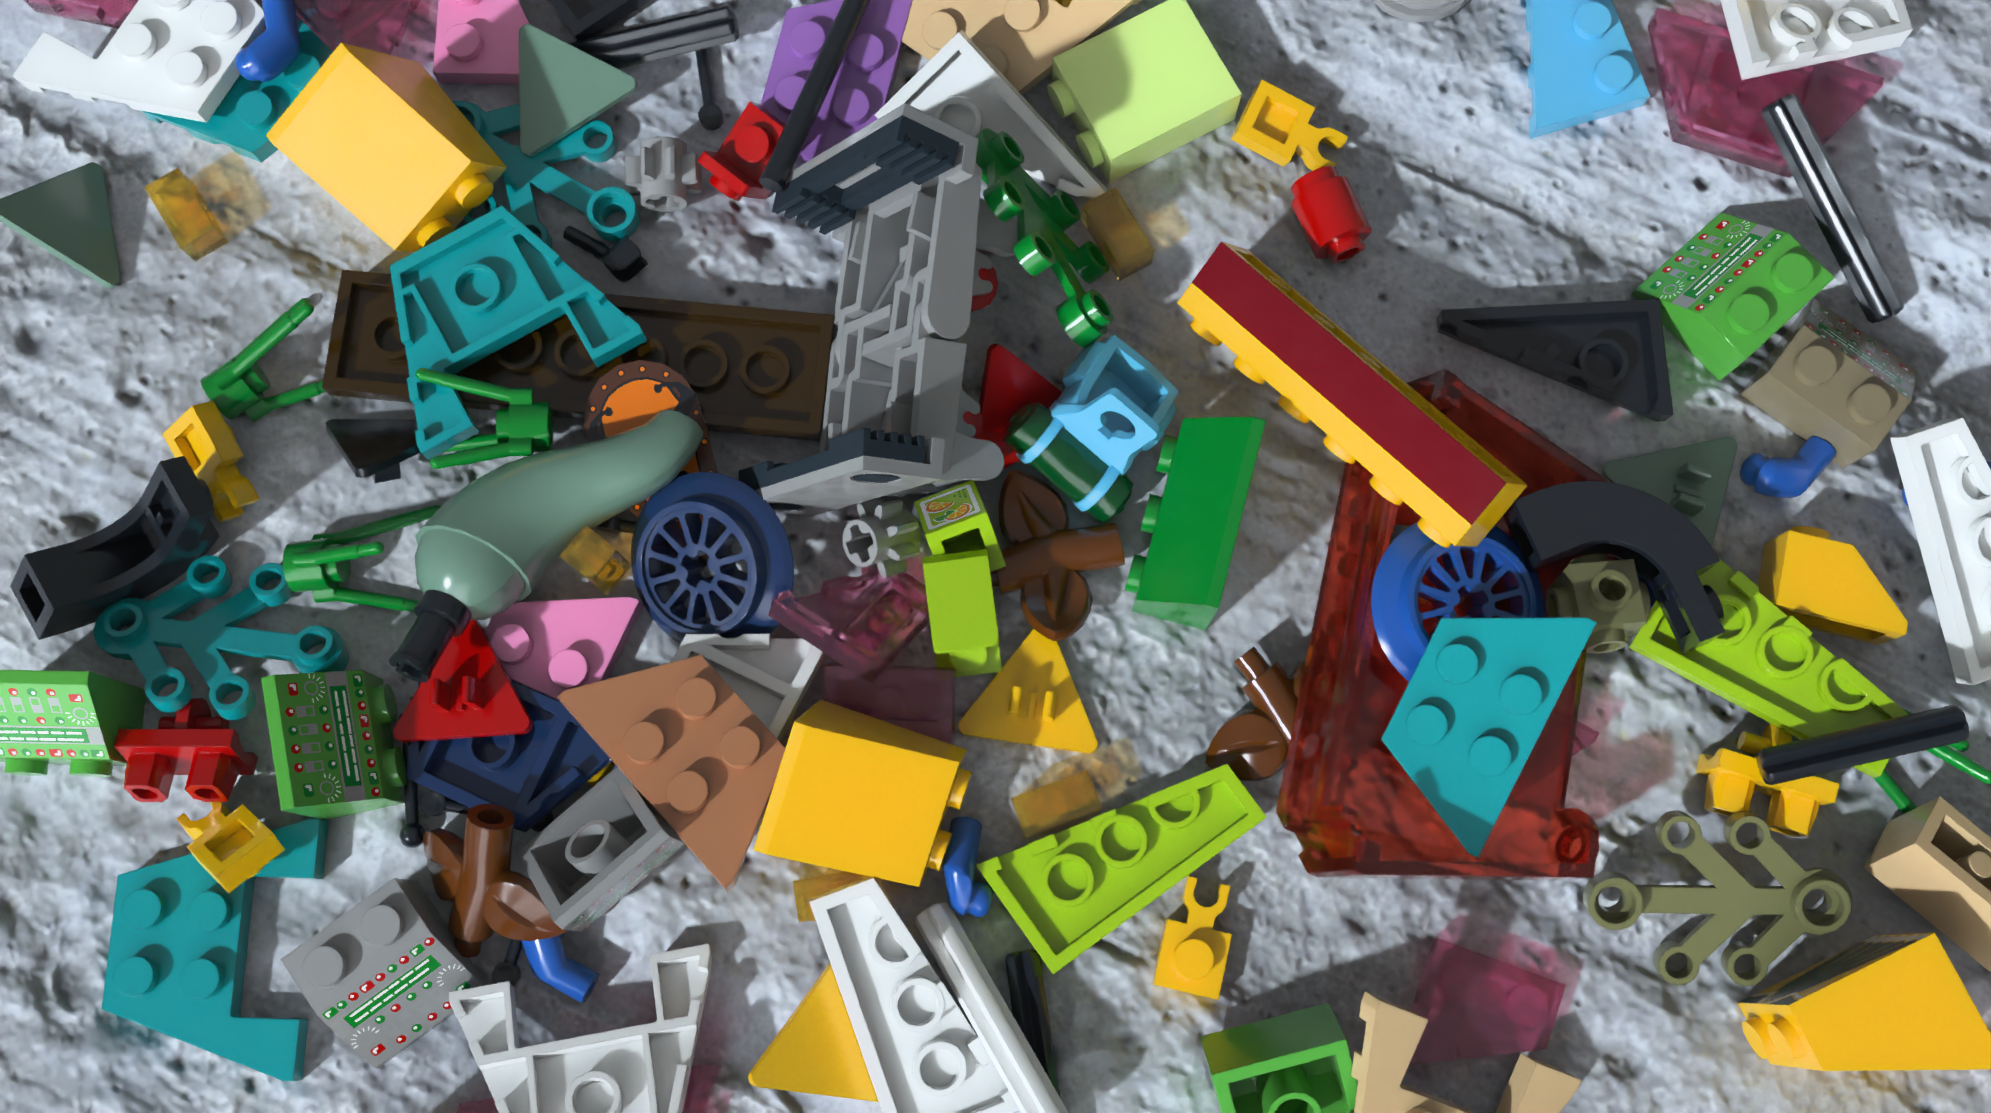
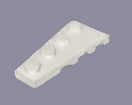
M1950 418L1890 437L1956 683L1976 685L1991 679V469L1964 419Z
M867 876L808 898L882 1113H1013L1020 1110L981 1040L966 1020L943 982L939 979L875 879Z

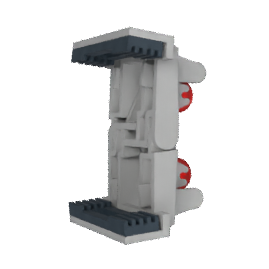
M906 103L792 170L782 192L775 195L772 208L773 213L779 214L785 210V218L791 219L797 216L796 223L801 225L809 221L808 228L814 230L820 226L819 232L824 235L833 231L832 238L844 243L833 323L838 326L837 337L832 341L830 348L819 453L788 464L781 462L774 464L773 461H765L739 470L738 480L747 484L761 495L775 513L815 516L882 496L918 493L932 495L947 490L952 483L962 480L986 481L994 479L1003 470L1004 458L1000 448L993 442L980 440L983 433V418L980 405L961 389L967 344L961 343V337L968 330L971 312L981 310L990 305L996 296L998 281L991 258L995 256L1007 258L1015 255L1013 246L1017 243V220L1011 218L1007 222L1001 221L993 214L985 200L980 198L982 169L976 164L978 138Z

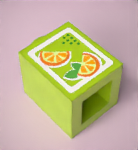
M974 480L914 501L933 556L987 549L990 572L1006 566Z

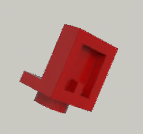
M749 102L717 152L704 150L697 160L699 164L712 173L709 179L711 185L736 201H740L742 197L766 200L771 191L764 188L760 184L759 179L785 123L760 104Z

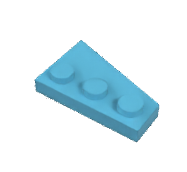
M1526 0V31L1530 32L1531 63L1528 66V88H1532V115L1529 118L1530 139L1638 108L1645 104L1650 94L1612 0Z

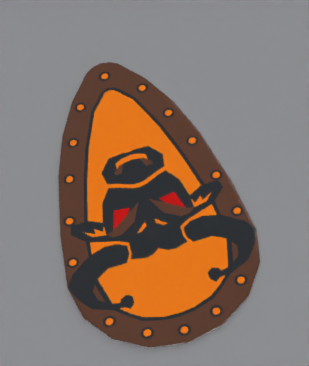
M637 360L617 365L597 381L587 398L583 420L588 442L601 440L641 426L660 411L673 410L693 419L703 431V439L694 457L675 478L694 472L718 473L709 432L697 396L683 375L663 363ZM649 498L629 508L636 518H638ZM699 513V516H700V519H701V523H702V522H703V515ZM678 520L677 524L682 529L680 521ZM721 523V528H720L719 537L721 536L722 523ZM666 540L665 545L669 548L674 549ZM705 554L699 556L697 560L706 567L709 556Z

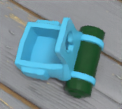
M1116 335L1107 337L1100 342L1095 341L1084 348L1074 359L1070 368L1067 369L1062 379L1065 389L1058 400H1055L1049 408L1038 401L1025 404L1008 421L1009 425L1003 436V442L1016 452L1017 458L1025 464L1029 463L1072 500L1074 506L1081 512H1088L1099 523L1106 522L1109 518L1120 514L1124 509L1134 486V483L1128 478L1126 473L1139 452L1151 449L1165 434V429L1177 411L1174 402L1179 393V390L1147 359Z

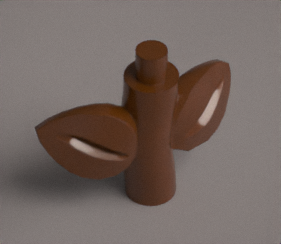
M1009 471L1002 484L998 510L1001 532L1012 546L1000 549L1006 566L990 572L992 587L999 586L1001 595L1021 589L1020 603L1027 622L1046 638L1052 641H1062L1081 629L1092 607L1093 597L1086 578L1079 572L1125 565L1120 535L1115 522L1069 529L1067 505L1059 493L1032 475L1022 471Z
M1252 647L1234 661L1249 681L1242 689L1255 709L1238 711L1228 718L1218 730L1210 743L1205 763L1211 769L1228 764L1239 780L1260 781L1273 777L1284 768L1291 758L1309 776L1321 792H1324L1358 766L1350 754L1326 730L1327 728H1336L1351 718L1361 700L1362 683L1359 670L1348 654L1339 652L1316 654L1301 662L1295 668L1290 678L1278 661L1269 666L1255 647Z
M479 804L467 811L464 840L455 833L440 828L427 831L423 836L425 855L435 893L440 900L453 902L448 921V930L456 937L455 946L463 957L467 958L479 955L482 941L489 939L494 934V931L501 936L523 941L553 938L568 931L562 930L553 922L531 879L519 872L510 871L515 816L507 808L495 804Z

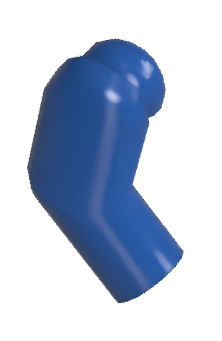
M262 0L266 30L250 45L242 48L236 56L237 70L245 79L262 82L273 80L299 56L301 44L294 0Z
M1811 436L1792 458L1776 456L1769 458L1763 453L1750 455L1741 466L1740 477L1744 484L1754 486L1755 492L1760 495L1794 498L1800 496L1811 486L1836 457V451L1827 441Z
M964 816L953 818L950 822L949 833H952V837L943 860L947 900L949 907L959 916L963 917L965 913H968L974 917L981 918L990 909L993 889L987 882L973 881L982 824L976 819Z
M566 933L542 940H521L532 974L539 981L581 1003L587 1001L599 980L600 974L566 956L561 940Z

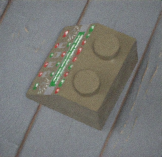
M1813 298L1808 302L1740 395L1804 441L1811 436L1827 441L1836 451V457L1832 461L1844 469L1873 452L1880 445L1912 400L1917 370Z

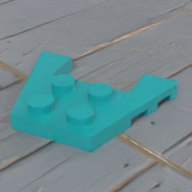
M503 206L490 211L389 265L401 342L405 345L410 377L407 378L410 401L414 404L418 430L415 431L416 443L421 454L428 460L479 433V430L458 391L419 380L416 377V371L419 368L455 374L564 314H567L597 368L647 341L639 324L628 315L626 316L601 291L588 280L583 279L554 250Z
M307 819L271 830L285 850L266 864L259 873L244 881L230 893L198 863L192 853L118 875L102 1010L279 1080H302L309 1019L243 1017L240 1012L255 879L257 877L323 879L328 821Z

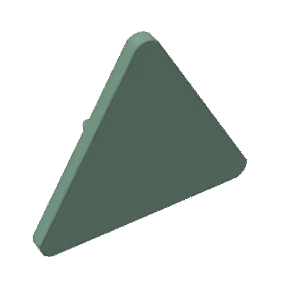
M530 24L523 25L519 29L521 151L529 157L537 155L635 93L638 88L637 81L633 76Z
M94 162L88 163L0 199V222L106 288L112 289L121 282L104 173L99 164Z
M1723 437L1608 462L1602 468V476L1608 482L1642 490L1673 506L1701 531L1712 546L1738 445L1734 438Z

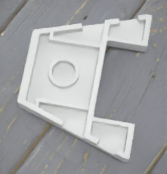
M139 0L97 59H93L43 31L12 76L24 87L32 91L45 93L46 89L69 93L75 99L92 102L104 99L125 103L135 110L207 123L240 75L236 66L237 53L242 48L250 45L266 30L264 12L255 0Z
M709 944L649 955L657 1014L656 1022L519 1048L515 989L510 981L449 992V1003L460 1022L470 1050L485 1078L498 1112L682 1113L713 964Z

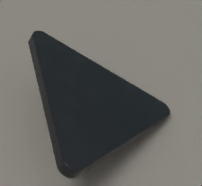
M331 419L325 423L328 435L355 476L364 478L373 475L374 483L401 479L399 463L421 453L416 443L415 431L418 430L416 420Z

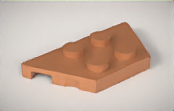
M702 655L571 688L557 696L569 713L720 885L729 892L738 881L741 865L754 835H757L764 818L766 806L785 751V747Z

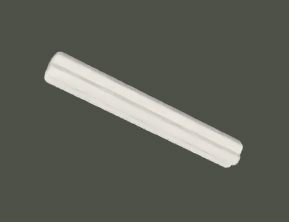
M946 902L936 903L926 908L915 918L916 927L1021 1113H1068L953 910Z

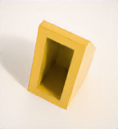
M1810 526L1791 527L1790 530L1764 543L1757 584L1760 588L1758 591L1788 617L1794 616L1811 630L1875 645H1880L1906 635L1908 621L1854 545L1830 540L1831 534L1828 531Z

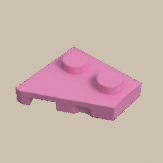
M439 0L433 74L439 83L519 84V29L525 24H530L519 0Z
M633 597L515 602L506 611L491 618L485 634L510 680L560 702L557 696L565 690L609 678L644 605Z

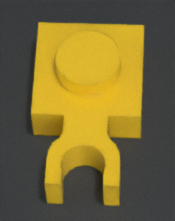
M1261 80L1255 86L1231 140L1282 167L1291 161L1295 153L1303 159L1306 167L1313 171L1321 167H1335L1336 163L1320 155L1318 150L1319 143H1325L1331 148L1338 150L1346 143L1349 136L1333 128L1325 127L1319 129L1308 124L1315 107Z
M214 401L191 406L162 434L175 458L185 456L196 477L203 479L209 487L215 509L214 514L219 522L239 517L244 513L241 508L242 506L255 503L260 499L251 482L239 473L235 465L244 455L236 442L233 430L225 423Z
M209 802L212 810L206 817L192 821L183 813L176 819L186 833L194 840L186 847L198 863L230 893L244 881L259 873L266 864L285 849L274 833L243 804L230 813L223 802Z
M1187 876L1182 893L1183 905L1187 911L1185 923L1165 919L1152 985L1219 1000L1232 934L1213 930L1216 916L1226 907L1230 886L1219 884L1215 903L1210 907H1203L1194 898L1197 878Z

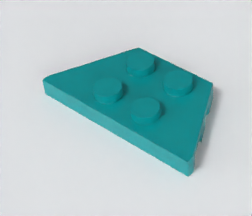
M294 0L301 44L299 56L277 78L270 81H250L240 74L207 123L152 112H142L154 122L160 124L162 121L187 130L193 137L214 145L224 144L230 146L236 153L262 163L278 150L266 137V134L339 44L346 42L342 22L336 14L334 1Z
M1441 618L1381 740L1469 854L1477 858L1479 857L1597 623L1596 621L1589 618Z

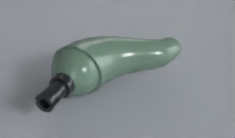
M663 410L641 426L601 440L539 452L506 463L465 486L444 503L415 535L418 544L415 553L416 577L423 596L414 609L417 618L397 651L390 657V665L397 667L395 670L413 681H429L434 667L452 637L462 635L470 620H486L506 611L515 601H522L532 592L547 568L571 544L592 528L646 500L669 485L694 457L703 439V431L698 423L680 412Z

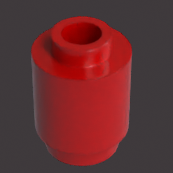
M1325 166L1305 174L1293 183L1291 192L1294 199L1291 207L1315 258H1329L1331 263H1339L1356 256L1364 250L1365 244L1363 241L1371 234L1372 229L1346 176H1339L1334 166Z

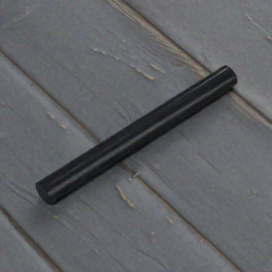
M871 0L843 1L759 179L760 184L764 188L776 193L782 192Z

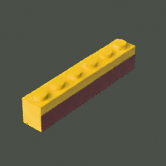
M1221 241L1177 302L1194 317L1190 326L1198 335L1216 346H1220L1222 343L1225 344L1237 355L1233 364L1240 372L1256 383L1264 384L1267 381L1282 394L1277 400L1278 404L1288 414L1305 424H1308L1310 420L1327 434L1322 441L1332 453L1350 464H1354L1357 460L1373 474V477L1369 480L1370 485L1388 501L1396 505H1401L1404 501L1420 515L1421 518L1417 522V526L1437 544L1445 548H1449L1451 544L1454 546L1477 547L1528 486L1249 250Z

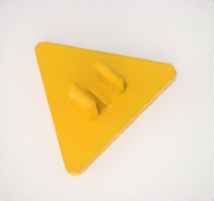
M1035 629L1030 632L1002 667V671L998 672L958 723V729L964 736L1085 754L1095 752L1098 747V741L1057 641L1046 638Z
M829 963L751 1069L748 1075L751 1085L761 1088L878 1102L833 969Z

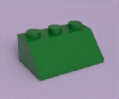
M1257 417L1183 418L1177 437L1165 434L1156 471L1167 474L1162 497L1153 494L1149 495L1140 531L1152 533L1146 557L1134 554L1124 590L1136 594L1132 612L1206 631L1219 609L1266 422L1265 419Z

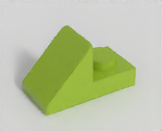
M987 549L922 557L938 680L1002 671L999 650L1000 641Z

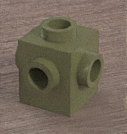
M1589 554L1575 558L1569 562L1568 566L1546 590V613L1548 618H1589L1597 622L1583 649L1592 654L1608 653L1624 648L1627 645L1626 641L1647 622L1650 611L1649 592L1646 584L1643 581H1638L1634 559L1609 561V557L1605 554Z

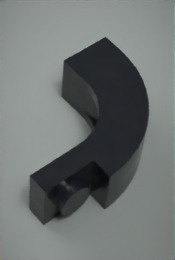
M185 456L160 461L140 500L129 512L114 523L82 539L24 555L10 587L39 640L94 623L105 608L123 599L146 598L184 574L193 561L204 556L215 544L220 535L210 519L215 510L210 489L203 479L196 477Z
M1602 481L1569 482L1554 485L1516 499L1503 515L1530 573L1572 557L1589 554H1605L1616 560L1634 559L1636 572L1644 578L1652 589L1682 653L1706 645L1725 633L1721 621L1724 620L1721 602L1715 591L1707 584L1702 585L1698 577L1707 572L1720 560L1701 531L1677 509L1658 497L1617 483Z

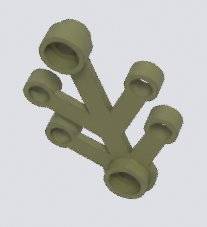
M1673 810L1666 812L1658 819L1655 827L1657 839L1670 852L1683 855L1713 885H1636L1621 873L1606 871L1592 877L1586 884L1583 892V903L1587 912L1596 923L1610 930H1622L1630 927L1637 921L1641 913L1710 914L1682 941L1668 940L1660 944L1655 950L1653 963L1656 970L1667 982L1673 985H1685L1694 980L1699 972V965L1753 915H1778L1751 943L1746 941L1733 942L1723 950L1721 955V966L1735 983L1742 986L1756 985L1765 978L1768 965L1804 932L1823 935L1843 926L1849 918L1853 903L1849 886L1839 875L1822 867L1803 869L1771 838L1770 828L1767 823L1749 811H1738L1727 818L1723 827L1724 838L1739 853L1754 855L1781 886H1752L1702 837L1701 827L1696 820L1683 811ZM1677 822L1687 823L1689 826L1688 836L1681 842H1670L1668 839L1670 827ZM1749 822L1755 823L1757 826L1755 838L1748 843H1739L1736 835L1740 826ZM1607 887H1617L1620 889L1619 901L1610 907L1599 905L1598 899L1602 890ZM1814 889H1822L1824 893L1822 904L1815 909H1806L1804 906L1805 896ZM1675 953L1686 954L1687 962L1683 969L1677 972L1666 970V961L1671 955ZM1743 954L1754 955V965L1749 971L1745 973L1735 972L1734 964L1739 956Z

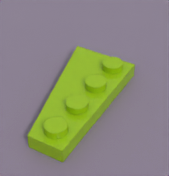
M1720 558L1716 565L1698 577L1702 585L1707 584L1715 591L1724 611V620L1721 621L1725 633L1706 645L1682 653L1656 599L1649 611L1647 622L1638 630L1629 646L1630 649L1801 740L1909 715L1843 658H1836L1811 636L1813 633L1794 616L1788 617L1758 591L1760 588L1741 571L1735 572ZM1890 758L1853 767L1876 778L1881 776Z
M1225 764L1150 794L1148 797L1093 817L1086 822L1036 840L1024 847L984 861L976 866L1052 974H1055L1255 827L1267 816L1229 765Z

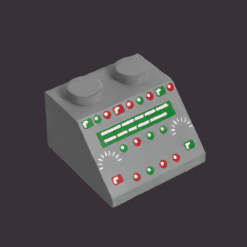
M616 767L516 853L553 922L562 930L584 931L600 916L613 910L620 899L651 872L664 866L671 855L684 845V842L620 769Z
M399 878L390 880L280 959L315 1014L375 1069L383 1066L454 1014L449 1003V992L487 985L470 958L463 957L455 946L456 938L449 932L447 924L419 882Z

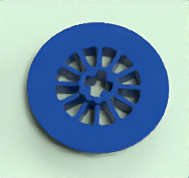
M1414 523L1399 534L1388 546L1378 564L1373 580L1371 610L1378 640L1389 661L1409 682L1441 618H1545L1544 596L1537 573H1530L1515 540L1497 526L1490 530L1477 547L1454 546L1451 544L1449 548H1445L1425 535L1417 526V523ZM1460 551L1467 554L1465 567ZM1440 555L1442 556L1445 570L1437 562V558ZM1484 561L1490 564L1491 569L1481 578ZM1424 574L1429 578V580L1435 585L1436 588L1424 585L1422 583V578ZM1501 578L1505 584L1506 591L1492 594L1491 588ZM1469 595L1473 606L1467 610L1466 616L1459 617L1455 612L1454 606L1461 601L1460 597ZM1418 598L1430 601L1433 609L1421 613L1419 611ZM1508 599L1510 601L1511 613L1497 609L1495 603ZM1434 617L1437 620V626L1428 634L1423 626V620Z

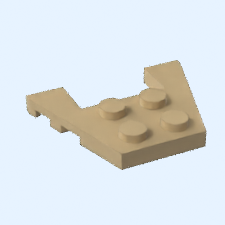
M913 0L902 42L930 61L962 30L1023 96L1052 72L1053 57L1087 41L1089 38L1099 35L1110 26V21L1133 3L1136 5L1141 0H1072L1068 7L1062 6L1055 0Z
M1365 992L1361 1000L1359 1018L1366 1021L1363 1049L1361 1051H1354L1351 1076L1358 1080L1354 1113H1478L1401 1084L1428 1019L1411 1009ZM1521 1053L1495 1113H1560L1576 1093L1582 1080L1565 1070Z

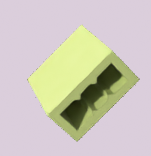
M1167 0L1053 57L1052 80L1047 85L1049 97L1061 118L1070 116L1080 133L1076 135V141L1084 160L1092 169L1099 166L1108 183L1235 120L1242 95L1186 0Z

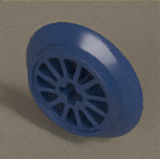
M689 473L674 478L669 485L653 494L637 518L631 541V568L635 587L651 618L674 641L681 644L686 634H718L723 638H737L743 634H771L776 629L786 613L793 591V555L789 539L780 519L767 501L763 500V497L754 489L735 478L719 473ZM699 513L703 515V522H702V523H701V519H700ZM678 520L680 521L682 529L677 524ZM721 523L726 526V530L719 537ZM736 539L742 547V552L733 553L731 551V545ZM667 540L674 549L667 547L665 541ZM705 554L709 556L707 567L714 572V576L708 578L703 576L705 566L697 560L699 556ZM745 560L748 573L739 570L736 566V561ZM663 561L674 565L676 571L665 573ZM678 579L680 586L673 593L668 585V581ZM736 585H739V586L744 587V588H745V594H743V593L737 588ZM690 596L689 606L687 609L684 606V602ZM728 606L732 609L731 615L729 613ZM706 610L708 611L710 619L706 617Z

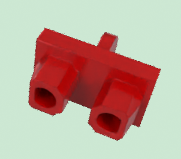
M191 698L185 707L176 712V716L161 717L158 722V729H118L114 748L128 761L125 770L124 789L139 802H164V800L168 799L174 775H188L185 790L193 799L203 802H228L237 776L254 775L258 760L254 752L244 751L237 731L229 729V720L221 716L211 715L210 707L203 698Z

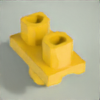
M1771 723L1765 728L1762 736L1745 731L1739 736L1737 749L1754 754L1755 758L1721 748L1718 749L1714 756L1704 753L1700 754L1696 768L1697 774L1708 777L1705 792V810L1729 817L1738 811H1749L1753 791L1772 796L1766 818V823L1770 830L1791 837L1809 835L1819 806L1835 803L1839 783L1810 776L1775 785L1765 784L1759 773L1756 753L1763 748L1792 742V734Z

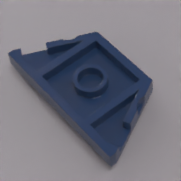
M511 680L533 721V727L529 733L411 742L408 746L406 778L469 808L479 804H495L505 807L515 816L514 829L526 833L612 760L561 702Z

